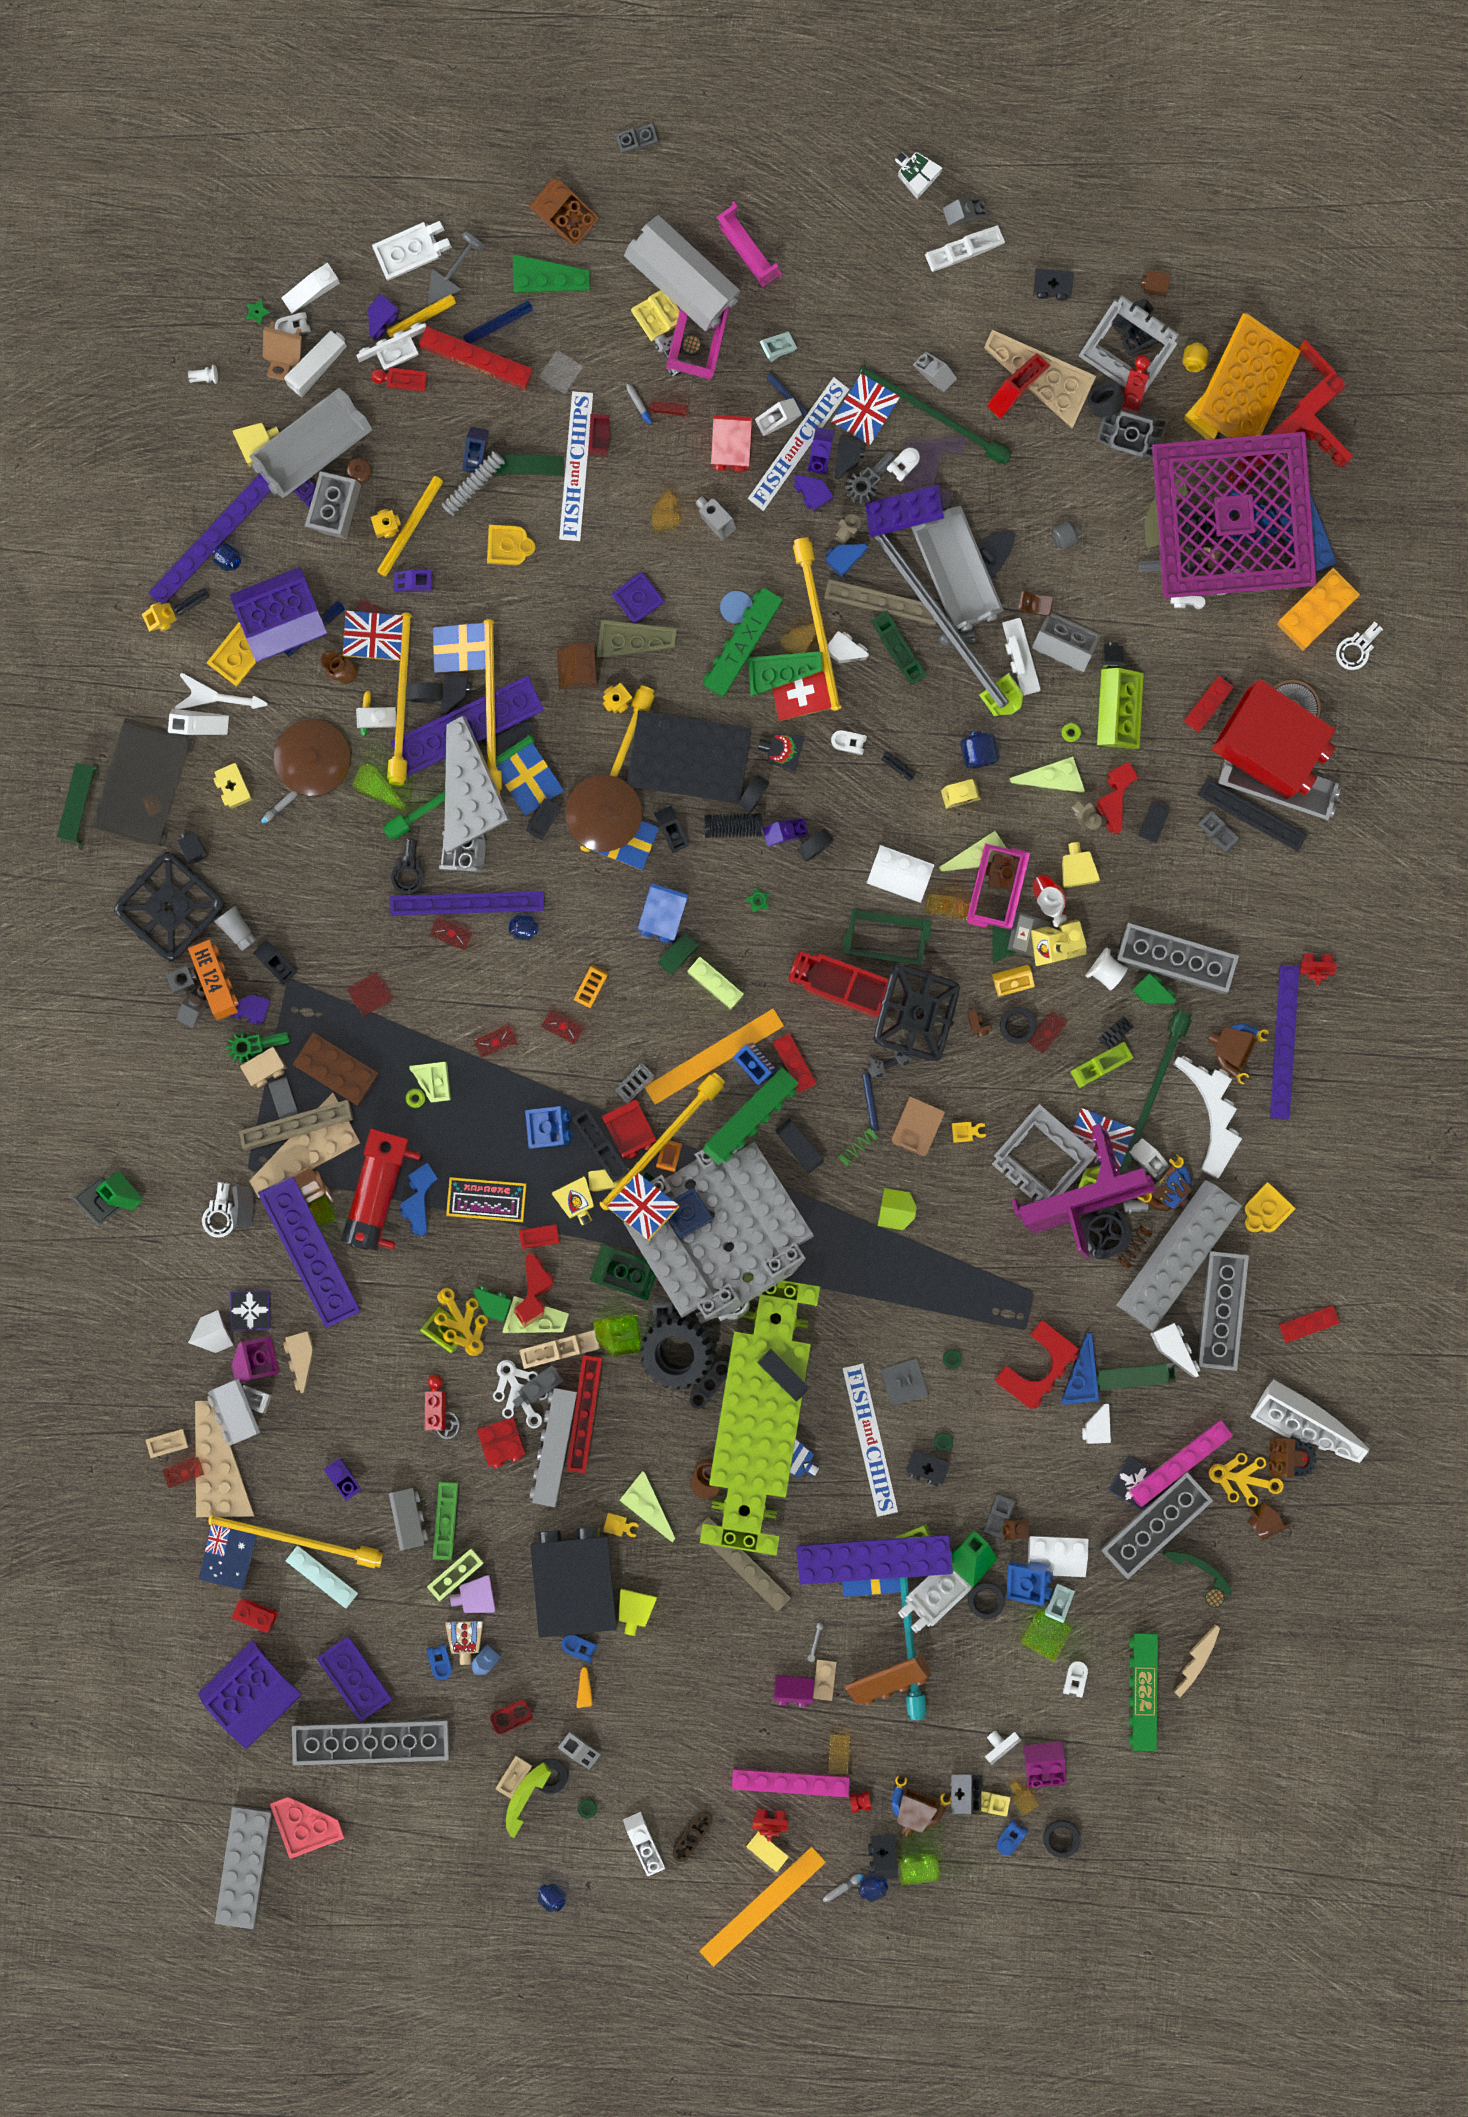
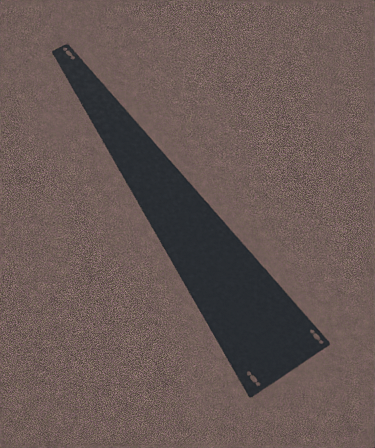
M290 979L287 981L276 1034L287 1032L290 1042L274 1046L287 1069L283 1070V1075L277 1078L271 1077L267 1082L287 1077L299 1114L319 1108L332 1093H334L338 1102L347 1100L293 1065L313 1032L380 1074L359 1107L349 1101L353 1120L349 1122L360 1144L313 1169L314 1172H319L326 1186L356 1191L365 1159L363 1153L370 1129L408 1139L410 1140L408 1150L421 1153L420 1160L406 1157L404 1165L400 1166L392 1200L404 1202L419 1192L417 1189L414 1191L409 1185L408 1181L410 1178L408 1175L428 1163L439 1180L433 1183L426 1193V1207L447 1211L450 1178L526 1184L523 1222L494 1221L528 1228L557 1224L558 1234L640 1251L624 1225V1221L611 1210H604L600 1206V1202L611 1193V1189L590 1191L594 1207L587 1211L592 1221L584 1225L581 1224L578 1216L570 1219L552 1195V1192L582 1177L586 1178L589 1187L588 1172L604 1170L571 1119L568 1121V1129H571L573 1134L570 1145L529 1149L525 1110L566 1106L567 1110L570 1111L571 1118H573L585 1109H588L626 1168L631 1170L647 1151L643 1148L637 1151V1156L629 1160L627 1157L622 1158L602 1118L608 1112ZM293 1006H296L298 1008V1012L296 1014H293L291 1012V1008ZM301 1008H310L314 1011V1015L312 1017H304L300 1015L299 1010ZM317 1011L322 1012V1018L317 1019L315 1013ZM447 1062L451 1100L430 1102L426 1092L421 1088L409 1066ZM268 1083L264 1086L256 1126L280 1119ZM411 1089H420L424 1093L425 1102L421 1107L413 1108L407 1104L406 1095ZM414 1095L412 1097V1100L414 1102H417L419 1100V1096ZM653 1132L656 1140H658L662 1136L656 1132ZM288 1139L251 1149L248 1169L258 1172ZM389 1142L383 1145L382 1149L385 1153L391 1150ZM682 1144L675 1172L697 1159L695 1154L699 1151ZM659 1151L643 1170L654 1178L662 1175L666 1179L674 1174V1172L656 1168L660 1154ZM261 1156L266 1157L264 1164L259 1162ZM693 1181L688 1182L686 1189L695 1188L696 1183ZM783 1186L814 1237L798 1246L805 1260L784 1281L819 1286L822 1289L1020 1330L1027 1328L1033 1299V1292ZM710 1212V1214L712 1215V1217H713V1219H714L715 1213ZM727 1243L724 1250L727 1252L732 1251L734 1244ZM993 1308L999 1309L998 1315L992 1314ZM1004 1309H1009L1015 1313V1317L1013 1319H1005L1001 1316L1000 1312ZM1018 1313H1022L1024 1315V1319L1019 1321L1017 1320L1016 1315Z

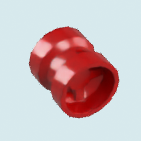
M868 1791L862 1792L859 1795L855 1793L849 1794L852 1813H857L859 1810H871Z

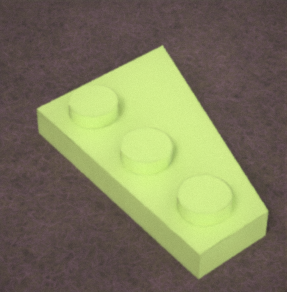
M514 1296L502 1333L564 1332L569 1314L545 1306L544 1316L524 1328L514 1314V1308L522 1303L524 1299Z

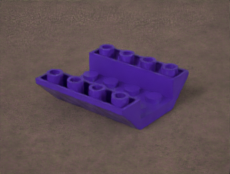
M301 567L230 594L232 604L256 663L328 635Z
M252 1640L198 1693L204 1707L224 1730L245 1749H248L302 1695L293 1683L285 1679L267 1659L266 1653L255 1640Z

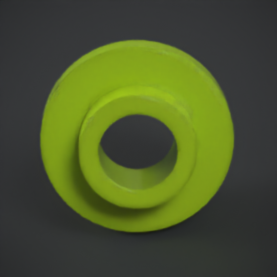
M1068 723L1062 728V737L1068 742H1075L1079 739L1081 730L1077 724ZM1068 730H1073L1075 734L1073 736H1069L1067 733Z
M411 1089L406 1095V1102L413 1108L421 1107L425 1102V1095L420 1089ZM414 1095L419 1096V1100L417 1102H414L412 1100V1097Z

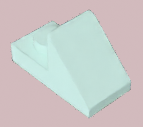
M789 332L760 341L771 362L779 356L791 353L797 349Z
M1057 1584L1051 1600L1045 1609V1615L1063 1623L1075 1591Z

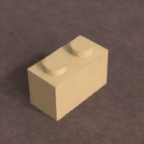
M275 1047L268 1049L240 1066L252 1087L257 1086L258 1088L268 1083L267 1080L271 1077L277 1078L283 1075V1070L287 1069Z

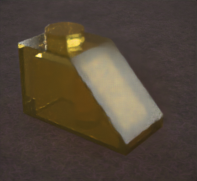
M815 624L792 629L789 634L785 633L781 640L783 644L782 650L790 654L806 653L816 635Z
M928 894L924 912L967 921L971 902L952 896Z

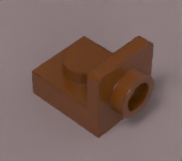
M976 1009L968 1011L967 1016L972 1035L977 1034L978 1037L989 1035L988 1031L992 1030V1026L980 1028L982 1024L980 1013L977 1014Z
M1028 1519L1004 1520L1002 1532L1005 1540L1029 1539Z

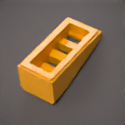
M592 964L574 1000L591 1008L609 973ZM594 972L602 976V979L591 975V973ZM588 979L598 983V986L587 982ZM586 986L594 990V994L584 989V987ZM581 993L591 997V1000L580 996Z
M587 1666L582 1667L580 1673L577 1708L593 1705Z

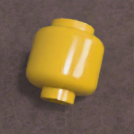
M1198 342L1186 346L1182 360L1183 365L1188 371L1199 372L1207 365L1209 351L1203 344Z

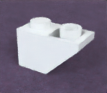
M838 631L828 644L830 657L838 663L866 660L869 654L867 653L868 649L862 644L858 643L856 645L852 642L853 638L846 632L841 633Z

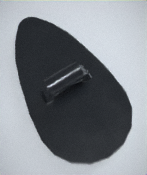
M1010 530L992 534L977 543L991 580L1000 571L1012 550L1015 535Z

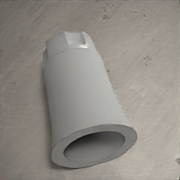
M236 906L215 921L242 951L256 941Z

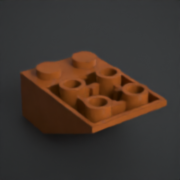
M554 178L549 181L528 206L543 222L574 247L599 219L566 185Z

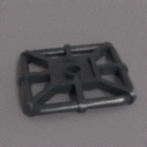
M165 852L141 876L136 878L137 881L114 906V912L138 935L141 941L144 940L164 959L174 962L198 937L200 938L203 935V931L221 913L223 907H225V902L201 879V875L194 873L174 854ZM165 862L166 882L156 892L146 881ZM171 862L191 879L181 891L172 884ZM196 884L214 902L193 903L185 894ZM142 885L153 894L152 898L145 905L124 906ZM167 902H168L169 904H170L171 902L174 903V905H173L174 910H173V911H171V910H168L167 912L165 911V908H166L165 904H166ZM214 908L197 928L186 919L194 909ZM146 911L154 920L143 930L125 912ZM183 922L193 932L174 951L173 931ZM158 923L168 931V952L149 935Z
M899 964L893 966L884 999L880 1003L882 1006L875 1028L874 1042L882 1047L901 1052L904 1056L911 1055L927 1061H939L945 1048L950 1026H953L952 1019L959 997V990L961 989L959 983L935 975L929 970L922 971ZM905 973L922 978L923 982L920 993L912 991ZM897 977L905 992L902 1005L891 1002ZM931 981L948 987L947 990L935 998L927 996ZM951 996L945 1019L937 1017L939 1004ZM889 1007L900 1010L897 1023L882 1033ZM919 1009L921 1015L916 1017L915 1012ZM934 1022L943 1024L937 1046L931 1034ZM901 1029L909 1031L905 1045L886 1040ZM916 1034L924 1035L931 1051L930 1053L913 1048Z

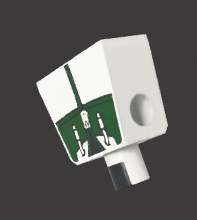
M901 152L895 159L902 166L898 172L899 178L917 199L942 172V167L918 152L911 158Z

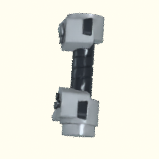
M663 334L654 339L656 342L655 348L659 352H663L668 360L673 336L667 338ZM677 359V361L692 365L689 360L682 361ZM668 369L669 374L673 377L683 373L678 370Z

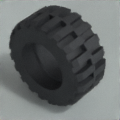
M678 1312L672 1313L670 1316L664 1315L660 1320H656L645 1333L641 1341L642 1347L639 1350V1355L643 1356L641 1364L646 1366V1374L648 1376L651 1374L654 1377L652 1381L656 1384L659 1381L664 1388L672 1386V1390H679L680 1387L688 1389L691 1385L695 1386L713 1366V1361L716 1358V1352L714 1351L716 1342L711 1340L714 1336L711 1331L707 1332L706 1328L708 1326L705 1323L701 1325L698 1322L699 1318L695 1316L689 1318V1314L682 1318ZM677 1336L685 1339L693 1348L694 1361L688 1366H677L668 1361L662 1351V1342L666 1337Z

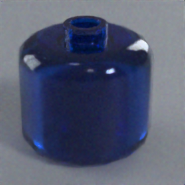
M981 730L971 732L969 737L962 739L960 742L964 764L968 769L992 765L1000 759L996 738L993 733H981Z

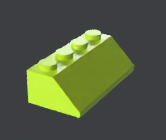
M1122 668L1101 669L1097 745L1110 748L1139 749L1144 673Z

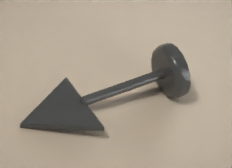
M464 231L462 238L469 244L446 277L432 269L428 306L448 295L461 291L462 289L450 282L449 279L472 247L479 251L485 249L486 246L468 232Z

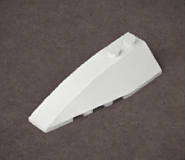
M1274 1379L1264 1391L1251 1414V1418L1284 1437L1290 1438L1292 1436L1301 1439L1300 1441L1305 1443L1309 1442L1318 1445V1449L1335 1451L1336 1455L1358 1463L1369 1452V1448L1337 1419L1307 1398Z

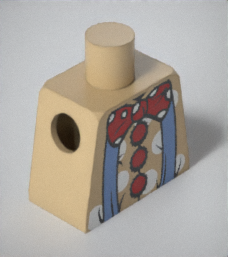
M483 1621L446 1622L451 1654L460 1653V1665H470L471 1653H479Z

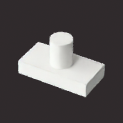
M395 707L356 709L357 728L396 727Z
M997 1731L992 1732L987 1739L995 1749L987 1754L985 1758L993 1765L1017 1745L1021 1739L1015 1732L1006 1740H1003Z

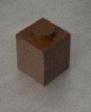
M1148 270L1147 275L1143 276L1141 287H1144V293L1166 297L1171 274Z

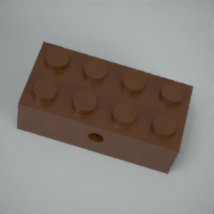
M314 1032L293 1063L295 1067L358 1107L380 1075Z

